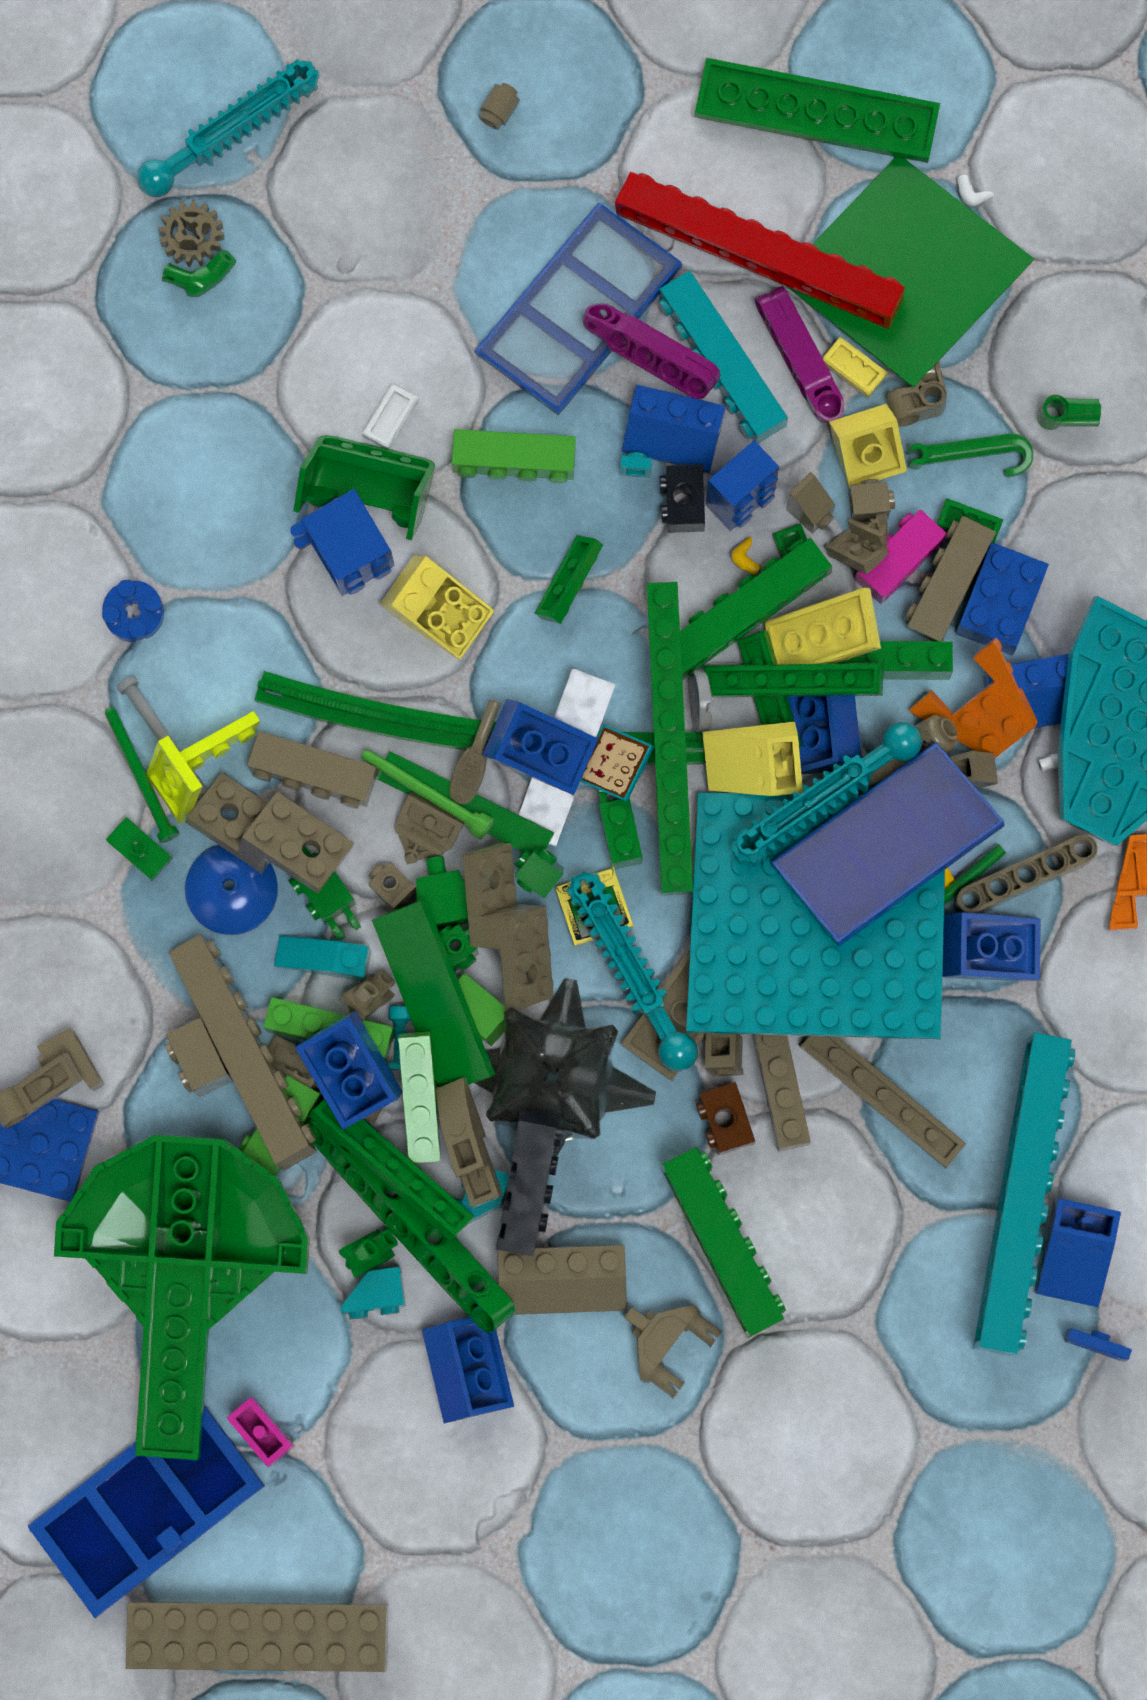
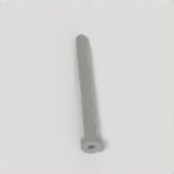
M131 676L122 681L117 686L118 691L121 695L127 694L157 739L161 740L169 736L178 751L181 752L136 687L139 684L136 677ZM194 771L193 773L203 786L198 797L200 800L208 789Z

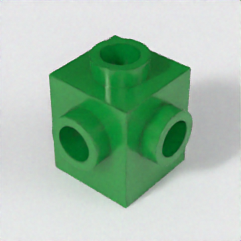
M459 924L454 928L449 925L439 932L455 972L459 969L464 971L476 962L477 959L475 957L479 953L477 947H471L469 928L463 931ZM455 941H459L462 944L458 951L450 949V945Z

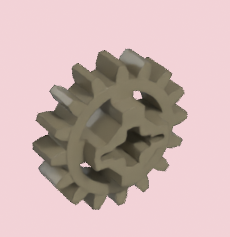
M192 200L190 207H186L182 201L178 211L173 207L169 208L170 218L162 216L161 219L165 226L158 228L159 234L163 236L159 240L161 246L166 247L165 253L168 257L175 254L174 259L177 264L185 259L188 267H191L193 260H197L199 265L202 266L204 257L210 260L214 258L212 250L221 251L222 248L218 241L225 239L224 233L220 231L224 227L222 221L217 220L218 215L215 210L208 213L209 208L206 203L197 208L195 200ZM175 226H177V233L173 235L174 238L172 239L173 229ZM185 228L193 234L197 233L198 239L190 233L187 234ZM211 228V235L207 242L205 240V236L209 233V229Z

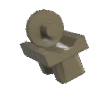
M381 970L376 975L373 973L344 993L340 1000L344 1004H348L349 1013L356 1010L363 1021L393 999L395 994L390 989L396 982L385 970Z

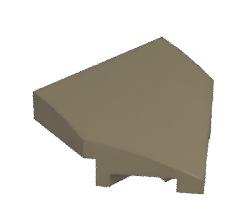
M886 512L876 514V519L871 518L869 521L864 522L848 519L850 529L825 546L828 556L867 575L888 555Z
M411 792L396 820L397 826L394 830L399 834L405 851L404 857L408 865L421 859L443 855L446 851L451 850L464 826V822L432 802Z

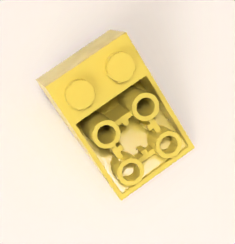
M423 555L412 556L379 603L401 622L459 660H461L495 611L431 559Z
M795 722L702 732L709 791L765 796L787 795L794 792L803 793L799 741Z

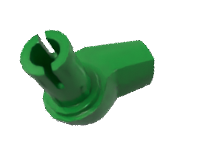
M222 250L207 265L193 272L168 263L163 272V275L166 276L162 277V281L185 289L188 296L200 297L226 277L236 264V260L231 253Z

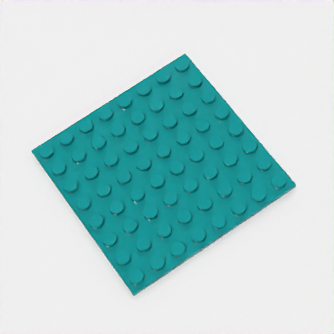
M698 793L687 1033L941 1040L945 870L838 947L772 867L771 861L856 799L852 796L847 797L848 804H837L838 811H827L826 819L818 817L816 826L808 824L805 834L798 831L795 841L788 838L786 840V847L778 845L776 847V854L766 853V861H761L753 867L746 864L740 865L735 855H732L731 847H733L734 834L737 835L741 832L743 827L751 829L753 820L761 822L763 813L770 816L773 813V806L780 809L783 807L782 800L786 799L790 802L793 800V795L765 796L742 793ZM884 797L839 829L890 891L904 882L899 873L906 867L915 863L922 871V868L936 859ZM902 797L946 849L947 797ZM829 838L790 865L840 928L880 900ZM748 843L744 845L745 849L750 848L752 851L756 849L755 845L750 846Z

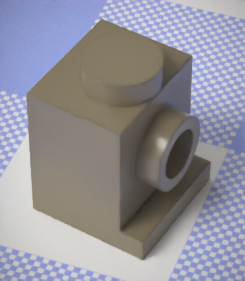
M391 862L386 866L380 863L369 874V877L372 879L368 883L369 887L393 911L400 909L416 894V886ZM386 879H394L396 881L393 888H386L384 886Z
M706 1033L705 1069L713 1077L744 1075V1069L742 1068L743 1037L740 1034ZM729 1049V1055H723L724 1051Z

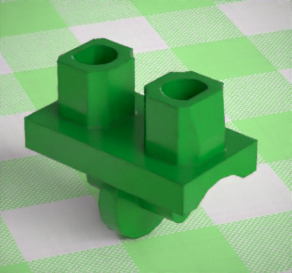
M378 1229L344 1246L338 1252L346 1259L345 1266L351 1269L354 1278L392 1259L395 1256L392 1249L398 1245V1242L389 1229L380 1232Z

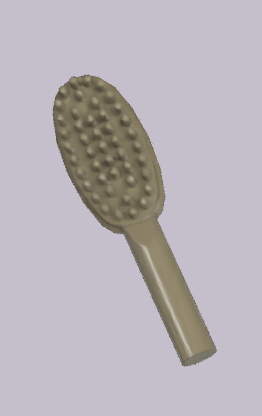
M489 699L472 747L467 748L463 752L454 768L450 782V796L458 804L469 803L478 792L483 781L487 758L482 755L501 704L497 701Z

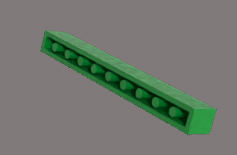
M678 582L647 583L646 597L661 896L686 895L693 893Z

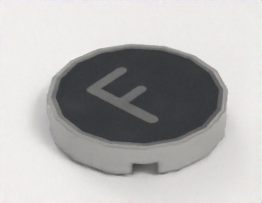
M694 670L691 671L689 678L691 719L695 731H708L712 721V714L708 712L709 704L712 700L709 679L705 671Z

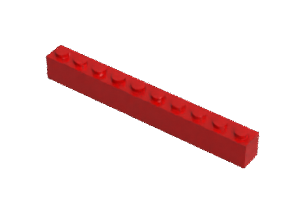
M630 171L615 201L616 214L886 329L890 328L904 300L905 286H902L898 280L892 277L883 278L874 274L866 266H855L846 262L840 255L826 254L819 251L811 243H800L791 239L785 232L779 230L774 232L764 228L760 222L754 219L745 220L738 217L728 208L722 207L719 209L714 207L702 197L688 196L673 185L664 186L655 182L647 174L640 173L638 175Z

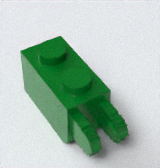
M597 789L600 800L599 812L611 867L615 870L642 864L643 856L630 798L628 802L620 799L608 802L607 793Z

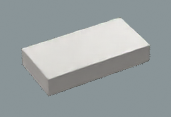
M392 383L364 429L362 436L382 448L390 449L417 405L419 398Z

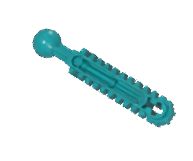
M296 59L294 63L286 65L284 72L278 70L276 72L277 77L274 79L266 78L267 83L265 85L258 84V90L255 92L247 91L248 96L246 98H237L238 103L236 105L228 104L227 111H218L219 116L217 118L209 117V123L205 126L199 124L198 131L195 132L189 129V137L185 139L186 147L165 161L151 159L141 165L137 173V184L140 190L148 196L161 197L172 189L174 176L196 162L199 167L204 163L213 166L212 158L214 156L222 158L223 150L231 151L233 143L241 144L242 137L246 135L250 138L252 130L257 129L260 131L261 124L264 122L270 124L271 117L275 115L279 118L281 110L286 109L289 111L290 104L293 102L299 104L300 97L305 96L308 98L310 93L316 91L319 79L318 70L315 69L311 61L306 62Z
M898 722L891 725L885 731L883 744L862 759L859 755L853 758L847 755L843 756L842 766L834 764L832 773L824 771L822 780L814 778L812 787L804 785L803 793H792L793 800L790 802L786 799L782 800L783 807L779 809L773 806V813L770 816L763 813L761 822L753 820L751 829L743 827L741 832L737 835L734 834L733 847H731L732 855H735L740 865L746 864L755 867L757 863L766 861V853L776 854V847L778 845L786 847V840L788 838L795 841L797 839L796 833L801 831L805 834L808 824L817 825L818 817L826 819L827 811H838L837 804H848L847 797L858 798L857 790L860 789L866 793L872 773L893 759L907 761L914 758L922 746V736L919 730L910 723ZM747 843L750 846L755 845L756 849L753 851L750 848L745 849L744 845Z
M582 871V874L571 878L570 887L567 890L568 896H571L572 905L581 907L577 911L579 917L588 916L583 923L585 927H594L590 932L591 938L600 937L596 942L597 949L606 948L602 953V958L612 959L608 964L609 970L618 969L614 979L616 981L624 980L620 986L622 992L630 991L625 998L627 1003L636 1002L631 1008L632 1013H643L661 1040L658 1048L660 1062L672 1071L681 1072L689 1069L698 1057L696 1042L690 1035L684 1032H677L665 1011L663 1000L667 997V992L665 989L657 990L661 985L659 979L651 980V977L655 974L653 968L644 969L649 963L648 959L638 958L642 953L641 947H632L636 943L635 936L626 937L630 932V927L620 926L624 921L623 915L614 916L618 906L616 904L608 905L612 900V896L610 893L603 894L606 885L601 882L598 874L594 875ZM583 885L591 888L594 899L591 903L587 895L582 893L581 887Z

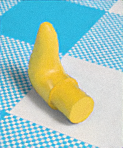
M748 537L733 549L731 559L738 568L756 576L761 565L752 561V558L746 555L752 545V538Z

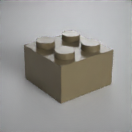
M201 1018L166 1034L169 1042L164 1044L171 1060L176 1065L180 1064L182 1071L178 1072L184 1088L188 1089L189 1093L194 1092L199 1097H202L233 1081Z

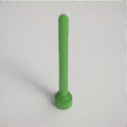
M364 750L362 752L361 758L363 761L376 766L384 774L466 823V828L470 829V834L481 840L488 832L493 823V818L483 812L481 814L477 812L473 814L371 750Z

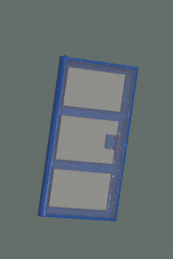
M598 203L474 352L478 357L559 416L612 352L607 346L606 341L590 333L584 327L582 318L586 309L594 304H609L622 313L639 319L658 297L659 289L668 284L682 268V262L607 207ZM600 310L602 315L607 316L605 310Z

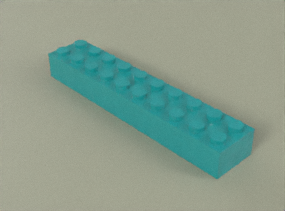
M1034 1032L1026 1041L973 1349L1013 1356L1017 1355L1020 1349L1023 1350L1025 1346L1027 1331L1022 1330L1023 1320L1029 1318L1032 1307V1299L1027 1298L1028 1291L1031 1286H1035L1038 1267H1033L1034 1256L1040 1255L1043 1244V1236L1038 1235L1039 1227L1042 1223L1046 1222L1049 1205L1044 1204L1045 1194L1051 1192L1054 1180V1173L1049 1172L1050 1164L1053 1160L1056 1161L1058 1156L1059 1142L1055 1141V1135L1058 1129H1062L1065 1111L1060 1110L1063 1099L1067 1098L1070 1087V1080L1065 1079L1066 1071H1068L1069 1067L1072 1068L1075 1058V1049L1071 1048V1039Z

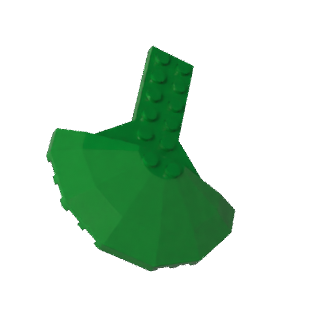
M152 1135L146 1140L94 1166L89 1177L82 1187L78 1189L73 1196V1200L56 1221L54 1257L86 1259L105 1279L106 1284L122 1303L124 1302L135 1314V1318L144 1327L135 1456L199 1460L201 1458L209 1330L274 1272L308 1273L310 1237L279 1177L225 1139Z

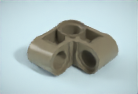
M939 362L914 388H899L887 395L889 408L897 419L898 427L909 426L918 421L938 417L944 412L947 390ZM928 396H937L940 401L930 403L926 398Z

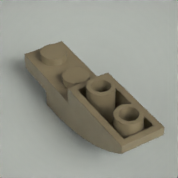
M463 1077L436 1088L438 1112L448 1154L456 1178L460 1177L470 1206L477 1207L502 1197L503 1194L483 1140L486 1134L466 1078Z

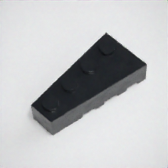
M522 1109L511 1161L513 1165L510 1169L506 1189L508 1194L505 1198L500 1221L502 1225L496 1243L497 1250L533 1256L539 1232H546L549 1214L543 1213L544 1204L551 1203L554 1188L553 1185H548L549 1175H556L559 1157L553 1156L554 1147L561 1146L564 1128L558 1127L559 1115Z

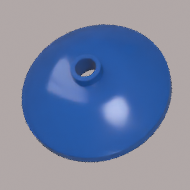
M217 845L203 852L192 864L185 882V896L191 913L205 928L218 934L239 935L254 930L269 917L277 901L278 882L271 864L261 874L246 862L220 845ZM226 881H234L235 886L232 890L224 889Z

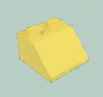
M887 404L829 421L834 448L849 489L851 485H859L867 479L882 480L907 472L898 422Z

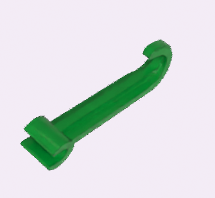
M1004 434L926 446L916 443L910 446L906 452V455L917 454L920 459L911 460L908 468L913 470L920 469L923 465L1013 452L1019 453L1023 458L1022 464L1006 469L1004 472L1005 477L1023 474L1033 461L1031 444L1026 438L1018 434Z

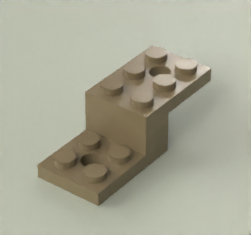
M222 772L186 817L185 823L249 864L261 874L272 863L317 894H319L354 845L352 841L279 792H276L267 803ZM226 808L232 809L236 812L237 818L226 820L221 816L220 812ZM312 845L317 848L319 855L307 857L303 853L302 848Z
M501 842L462 854L471 947L500 949L505 1010L518 1011L553 998L554 983L551 971V951L549 948L546 906L516 904L514 860L511 843Z

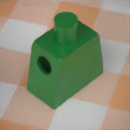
M443 856L426 859L429 876L416 879L417 902L426 899L437 929L446 928L449 925L456 926L468 923L466 890L460 871L447 872Z

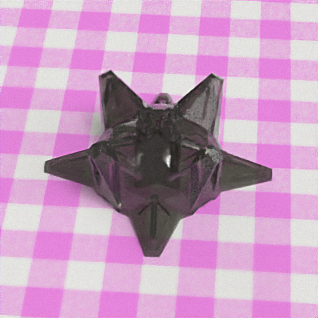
M564 978L540 1020L537 1021L511 1007L504 1012L505 1042L500 1048L486 1050L495 1075L474 1083L493 1095V1100L486 1112L490 1122L509 1126L517 1131L522 1109L559 1115L558 1127L564 1128L561 1146L554 1147L553 1156L556 1157L567 1141L576 1138L595 1139L601 1135V1120L606 1113L654 1105L656 1091L614 1068L611 1057L618 1030L614 1025L588 1029L585 1027L577 980ZM549 1073L553 1075L558 1074L556 1082L548 1080L547 1076Z

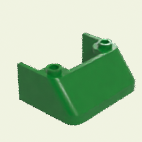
M330 435L320 436L300 467L293 512L299 513L306 501L313 506L323 507L332 502L335 497L339 498L355 489L364 505L392 511V519L398 526L408 528L406 539L412 540L422 521L434 476L435 463L427 458Z

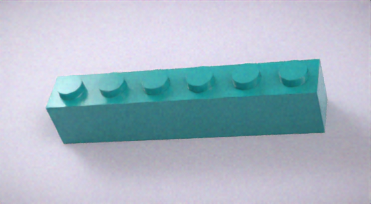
M689 270L659 289L660 300L657 301L659 308L666 317L670 315L675 322L674 329L678 337L682 341L687 340L692 351L714 363L720 370V380L713 389L717 390L719 388L725 397L722 399L723 404L731 415L735 413L740 420L739 428L747 439L752 438V440L759 444L787 427L788 416L692 272Z

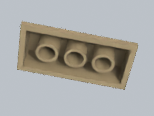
M625 1245L535 1248L533 1256L498 1250L499 1287L512 1300L515 1306L514 1315L627 1311Z

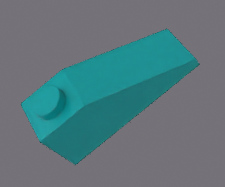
M279 936L274 967L363 981L367 978L371 950L369 946L340 941Z

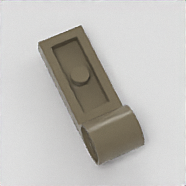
M68 1053L59 1055L15 1086L0 1091V1123L3 1128H8L22 1121L83 1080Z

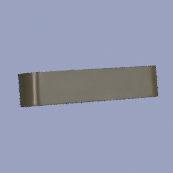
M1078 835L962 888L954 901L955 910L957 913L981 914L1085 867L1096 856L1097 843L1089 835ZM1077 844L1085 845L1089 850V856L1086 858L1077 856L1074 846ZM1056 857L1059 859L1061 869L1051 870L1046 864V858ZM1022 869L1029 870L1033 874V882H1022L1018 877V871ZM992 882H1000L1005 887V894L1002 896L994 895L990 890V884ZM967 894L974 896L977 900V907L973 909L966 908L962 904V896Z

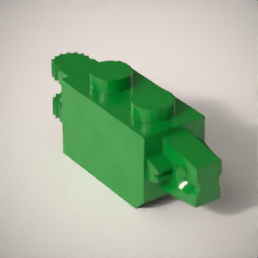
M305 846L302 848L303 853L307 857H316L319 855V853L316 852L311 854ZM334 872L319 894L293 877L288 880L298 896L304 893L310 903L305 906L316 921L321 918L325 925H329L339 941L343 940L345 936L343 930L335 923L334 919L344 913L352 928L355 930L361 928L360 923L350 910L356 903L336 872Z

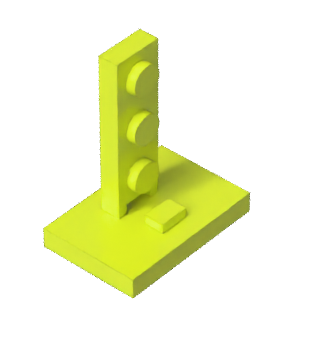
M254 711L181 752L178 751L169 736L157 742L146 774L179 824L186 821V817L193 810L203 787L193 772L201 768L205 764L206 759L212 756L219 758L231 749V745L237 742L244 744L256 735V730L260 723V719Z

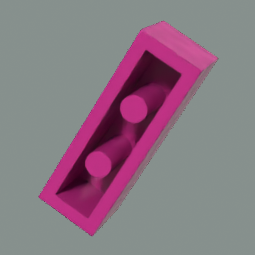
M921 509L915 515L909 513L899 523L898 527L901 529L893 537L888 534V555L867 575L860 571L856 574L855 581L863 588H870L871 596L881 605L946 539L947 533Z

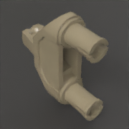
M695 1305L656 1313V1315L648 1311L645 1316L630 1307L624 1318L636 1327L632 1334L638 1338L640 1380L648 1384L651 1381L673 1399L678 1391L672 1388L668 1382L672 1383L679 1390L685 1382L662 1366V1359L683 1331L687 1332L689 1330L711 1348L716 1340L708 1335L706 1331L718 1338L722 1330L700 1315L701 1311Z

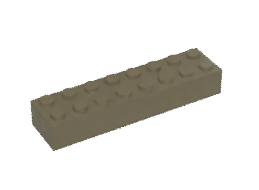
M128 1602L125 1669L385 1672L387 1670L389 1604Z

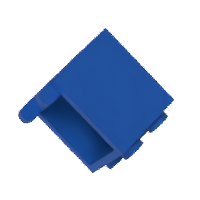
M355 489L303 517L300 522L293 525L290 529L291 535L295 537L294 544L296 548L303 549L312 544L342 596L347 593L349 595L356 594L365 587L364 583L373 578L379 580L391 573V568L395 566L391 549Z

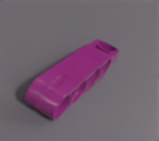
M780 286L771 290L768 294L765 293L755 298L757 310L800 392L805 400L808 401L817 419L829 424V421L841 418L845 406L844 399L784 286Z
M594 304L586 309L582 320L584 327L590 333L606 341L607 346L616 354L694 399H703L720 380V370L714 363L636 317L626 315L609 304ZM600 310H605L607 316L602 315Z

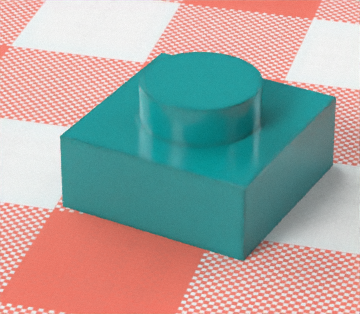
M631 452L628 456L622 455L620 475L642 478L651 477L652 458H646L645 454Z

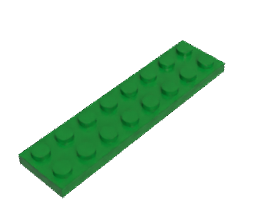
M706 58L694 117L928 163L940 103Z

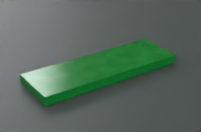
M426 899L372 919L415 1031H431L434 1073L438 1088L463 1077L466 1078L469 1085L495 1075Z

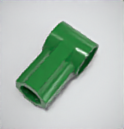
M1051 395L1046 398L1039 409L1037 419L1039 424L1048 430H1054L1060 426L1098 427L1101 417V404L1099 399H1068L1060 395ZM1047 408L1057 409L1060 417L1049 415Z

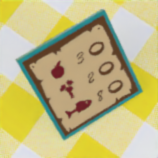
M603 724L597 736L598 741L580 782L628 802L654 746Z

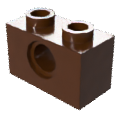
M736 1082L699 1094L700 1101L695 1103L700 1119H707L710 1131L705 1132L710 1150L716 1149L719 1156L755 1144L756 1141ZM720 1112H728L733 1118V1124L730 1127L722 1128L717 1125L715 1116Z

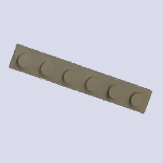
M809 1036L800 1048L945 1169L966 1145L962 1139L839 1037Z

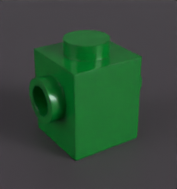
M534 846L530 852L524 850L514 863L517 867L515 877L518 880L516 882L529 893L535 891L545 898L563 876L564 867L556 862L557 857L548 849L542 848L540 850Z

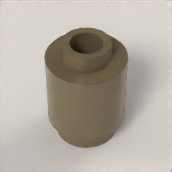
M502 83V85L495 84L480 108L479 119L487 126L499 130L501 125L507 123L520 102V99L516 96L517 90L506 83Z

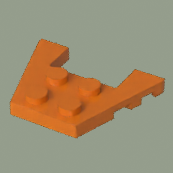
M997 638L977 652L973 658L994 680L954 713L932 690L915 702L909 709L912 714L922 720H926L932 715H940L950 719L957 729V741L974 751L994 753V758L1035 728L1038 723L1023 689L1018 687L1012 674L1013 668L1009 661L1006 662L1001 651L1002 645Z
M1147 834L1130 835L1128 837L1108 931L1138 928L1135 897L1147 896Z

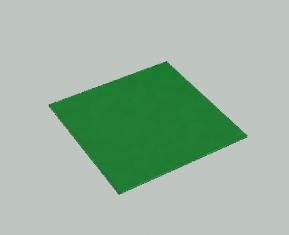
M895 157L813 243L821 252L829 255H840L846 262L852 265L866 266L874 274L883 278L892 277L898 280L902 286H905L904 300L890 328L886 329L797 290L789 289L914 388L1034 261V258L905 158Z

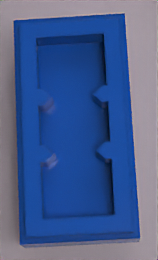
M1070 1328L1067 1329L1064 1337L1067 1343L1122 1362L1129 1360L1132 1352L1130 1348L1110 1342V1335L1092 1330L1090 1335Z

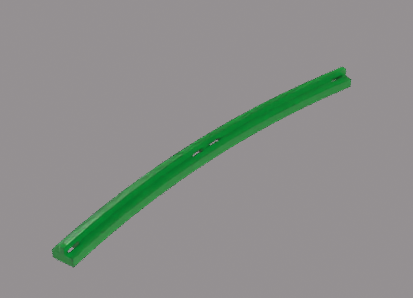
M264 671L261 680L258 681V690L254 698L257 703L322 722L381 736L464 751L472 747L481 720L433 713L364 699L302 683ZM268 690L274 693L281 694L282 697L267 693L265 691ZM496 722L493 723V726H492V729H491V732H490V734H489L488 739H490V736H491V734H492V732H493V729H494V727H495V725H496ZM623 732L654 746L653 732ZM685 732L687 765L706 764L703 733ZM654 748L646 765H655Z

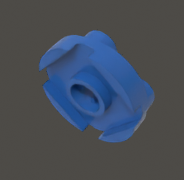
M121 581L108 592L103 602L102 617L109 631L122 641L137 642L136 640L148 639L159 630L164 620L163 603L157 591L142 581ZM132 604L139 605L138 610L141 614L137 618L135 615H133V619L128 618L126 608L129 605L133 606Z

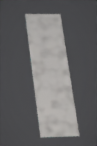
M572 668L554 718L597 737L616 684ZM532 778L519 815L554 832L555 835L550 844L556 846L575 794H568Z

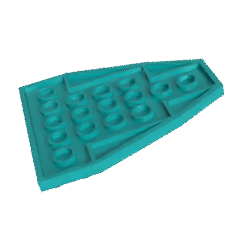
M1095 596L1090 603L1068 654L1058 744L1059 820L1112 846H1117L1147 821V621L1099 596Z

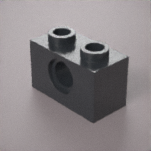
M703 464L666 466V476H660V493L667 496V505H661L662 523H668V533L704 532ZM683 493L688 495L691 500L686 504H679L674 500V497Z

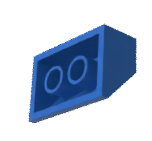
M637 385L629 413L622 452L628 454L631 452L643 453L646 455V458L674 465L703 464V472L710 473L724 420L725 405Z
M1068 654L1011 664L1014 679L1018 687L1023 689L1038 721L1033 729L1061 724ZM985 672L983 682L984 686L987 687L994 680Z
M855 696L788 697L802 745L799 748L802 775L823 773L824 771L833 772L834 764L843 765V756L845 755L850 758L859 755L862 759Z
M356 1010L325 1027L295 1047L342 1129L396 1101L403 1093Z
M471 1318L446 1322L422 1330L444 1424L514 1407L496 1330L492 1333H487L479 1328Z

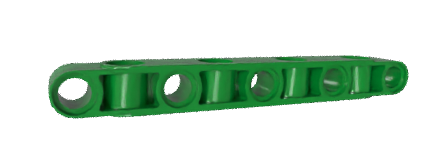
M313 1119L306 1123L310 1126L316 1137V1141L313 1142L314 1146L328 1160L330 1165L479 1328L487 1333H492L515 1314V1306L510 1297L499 1287L489 1273L457 1238L451 1242L354 1155L346 1151L337 1140Z

